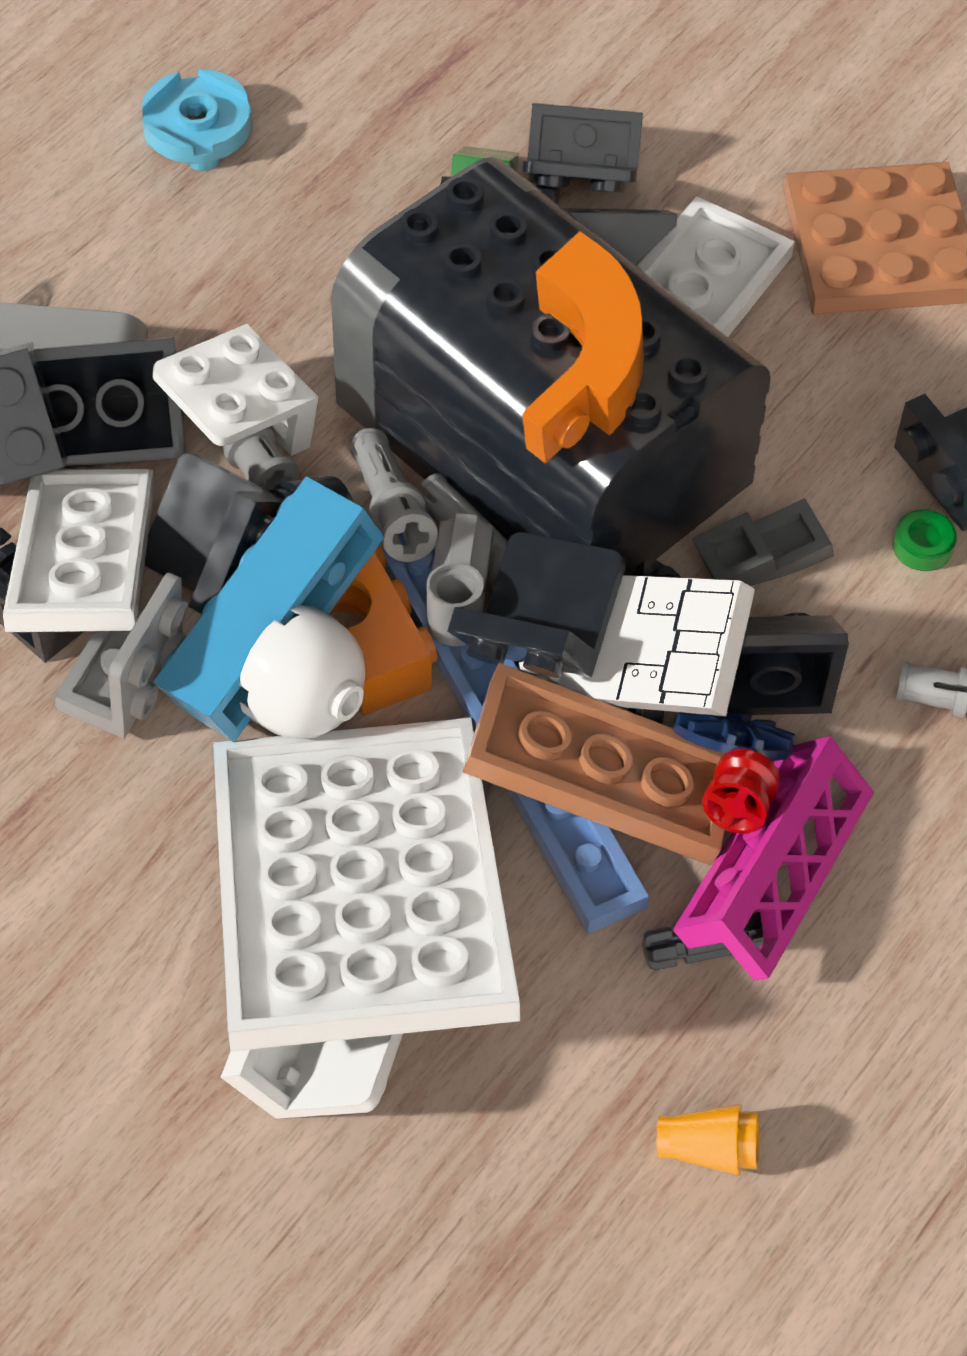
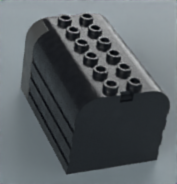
M495 157L483 158L465 167L369 233L353 249L343 263L334 282L331 295L336 403L364 428H377L383 431L388 438L391 451L424 480L433 474L440 473L508 541L515 533L523 532L585 544L589 547L596 546L615 550L626 561L623 575L631 576L636 571V566L648 559L656 560L753 483L756 468L754 463L761 436H759L760 429L764 422L766 411L765 400L767 393H769L771 381L769 370L501 159ZM581 231L618 261L636 290L642 315L643 375L632 407L629 405L626 409L624 420L610 436L590 421L586 432L574 446L561 448L547 463H544L526 449L522 412L574 364L583 347L575 336L570 333V329L551 314H545L539 309L536 271Z

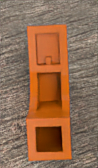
M581 231L536 271L539 309L545 314H551L570 329V333L575 336L583 347L574 364L522 412L526 449L544 463H547L561 448L574 446L586 432L590 421L610 436L624 420L626 409L629 405L632 407L643 375L642 315L636 290L618 261Z

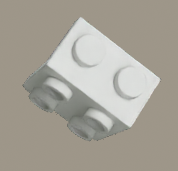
M248 324L161 359L154 364L153 379L214 444L227 446L269 427L275 436V440L290 456L310 448L318 396Z
M403 1034L233 1051L229 1054L221 1078L275 1119L369 1112L378 1105L386 1089L387 1079Z

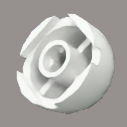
M299 605L290 609L299 616L291 619L286 625L274 620L265 628L251 648L241 671L239 686L249 691L248 705L240 702V706L244 714L270 732L285 738H317L337 728L342 722L351 719L359 710L364 697L365 660L363 651L356 638L342 624L314 606Z

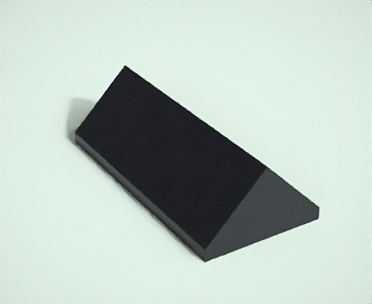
M174 337L35 348L69 457L64 468L175 459L186 454L183 410L153 379L154 364L161 359L176 354Z

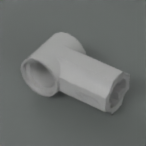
M456 513L448 521L440 522L433 569L427 579V629L432 638L448 646L466 645L447 632L455 607L484 613V598L494 531L493 527L483 523L478 515Z

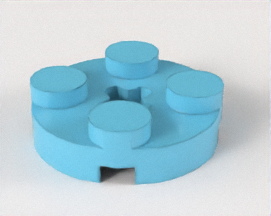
M198 69V77H188L185 79H181L180 72L169 74L154 83L146 92L142 101V125L146 143L162 156L177 162L188 163L191 168L198 171H207L215 168L221 158L231 155L246 142L252 130L251 108L248 104V97L244 87L231 76L219 71ZM203 113H206L207 116L199 120H191L187 118V115L197 117Z

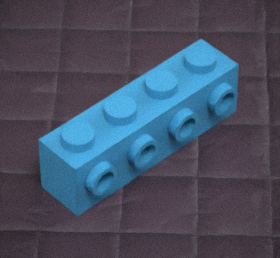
M306 476L296 491L282 502L277 516L257 543L243 554L239 567L219 594L210 599L205 605L201 618L181 645L172 650L167 656L162 670L153 682L178 708L232 742H235L251 720L242 712L240 702L248 705L249 691L239 686L241 671L251 648L265 628L274 620L286 625L291 619L299 616L290 610L299 605L314 606L326 614L330 613L385 538L366 510Z

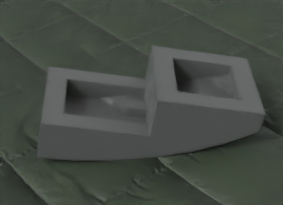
M805 498L755 522L752 521L748 512H745L692 538L713 579L738 580L749 586L795 573L834 556L832 543Z

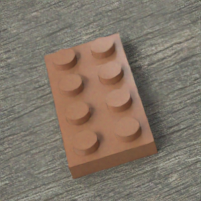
M498 663L487 690L463 773L708 865H712L721 850L725 830L713 823L706 815L702 799L708 784L714 779L716 766L725 753L687 741L677 735L671 727Z

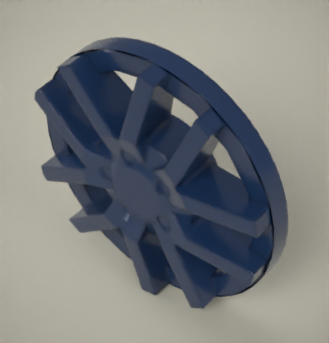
M727 711L726 716L678 712L674 720L673 731L677 735L699 746L725 754L735 749H750L762 753L771 761L791 758L794 749L795 733L775 727L776 722L772 720H751L753 714L747 712L731 713Z

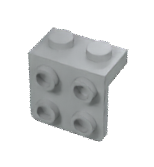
M171 573L165 574L143 611L138 609L137 622L131 631H94L54 696L56 710L124 739L136 719L144 721L149 716L159 693V687L153 681L162 670L164 661L170 652L179 647L187 637V635L183 634L182 625L187 611V602L182 600L180 577Z

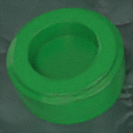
M932 510L909 512L897 524L893 538L894 553L904 565L914 570L934 571L940 569L950 561L957 541L956 529L948 518Z

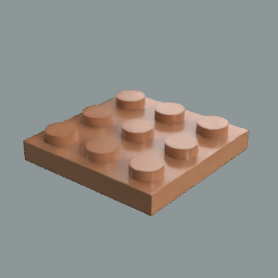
M949 162L786 173L783 189L813 315L967 303V224Z

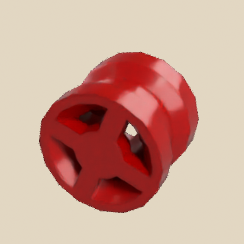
M735 749L727 752L720 758L715 769L714 779L708 784L702 799L704 812L713 823L732 833L748 834L757 831L764 825L770 810V803L776 798L779 791L781 776L778 768L773 761L762 753L750 749Z

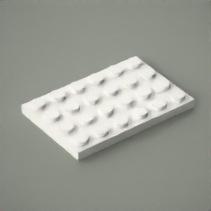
M471 718L329 731L317 738L274 736L236 740L235 742H213L227 1022L231 1052L520 1021V1000L482 779L463 773L474 736Z

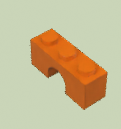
M381 544L329 613L350 612L364 619L359 624L347 629L359 643L365 660L364 697L359 708L362 716L431 690L432 663L438 661L437 650L429 631L425 626L416 628L409 615L412 609L404 585L399 579L391 581L384 569L386 567V560Z

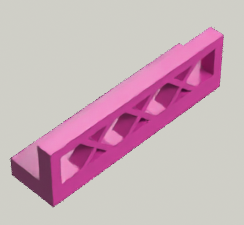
M831 736L794 745L791 758L774 762L780 772L781 784L776 798L770 803V810L764 825L757 831L748 834L731 833L673 929L688 949L723 943L754 981L770 978L874 794V791ZM832 777L835 778L847 794L839 810H833L829 783ZM807 820H814L817 849L813 855H806L803 827ZM781 865H788L791 894L786 902H779L776 873ZM753 912L761 913L764 941L759 949L744 931Z

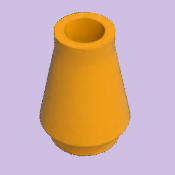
M737 1104L676 1116L659 1115L657 1122L658 1158L675 1159L738 1176L741 1174V1169H758L760 1155L759 1112L742 1111V1105Z

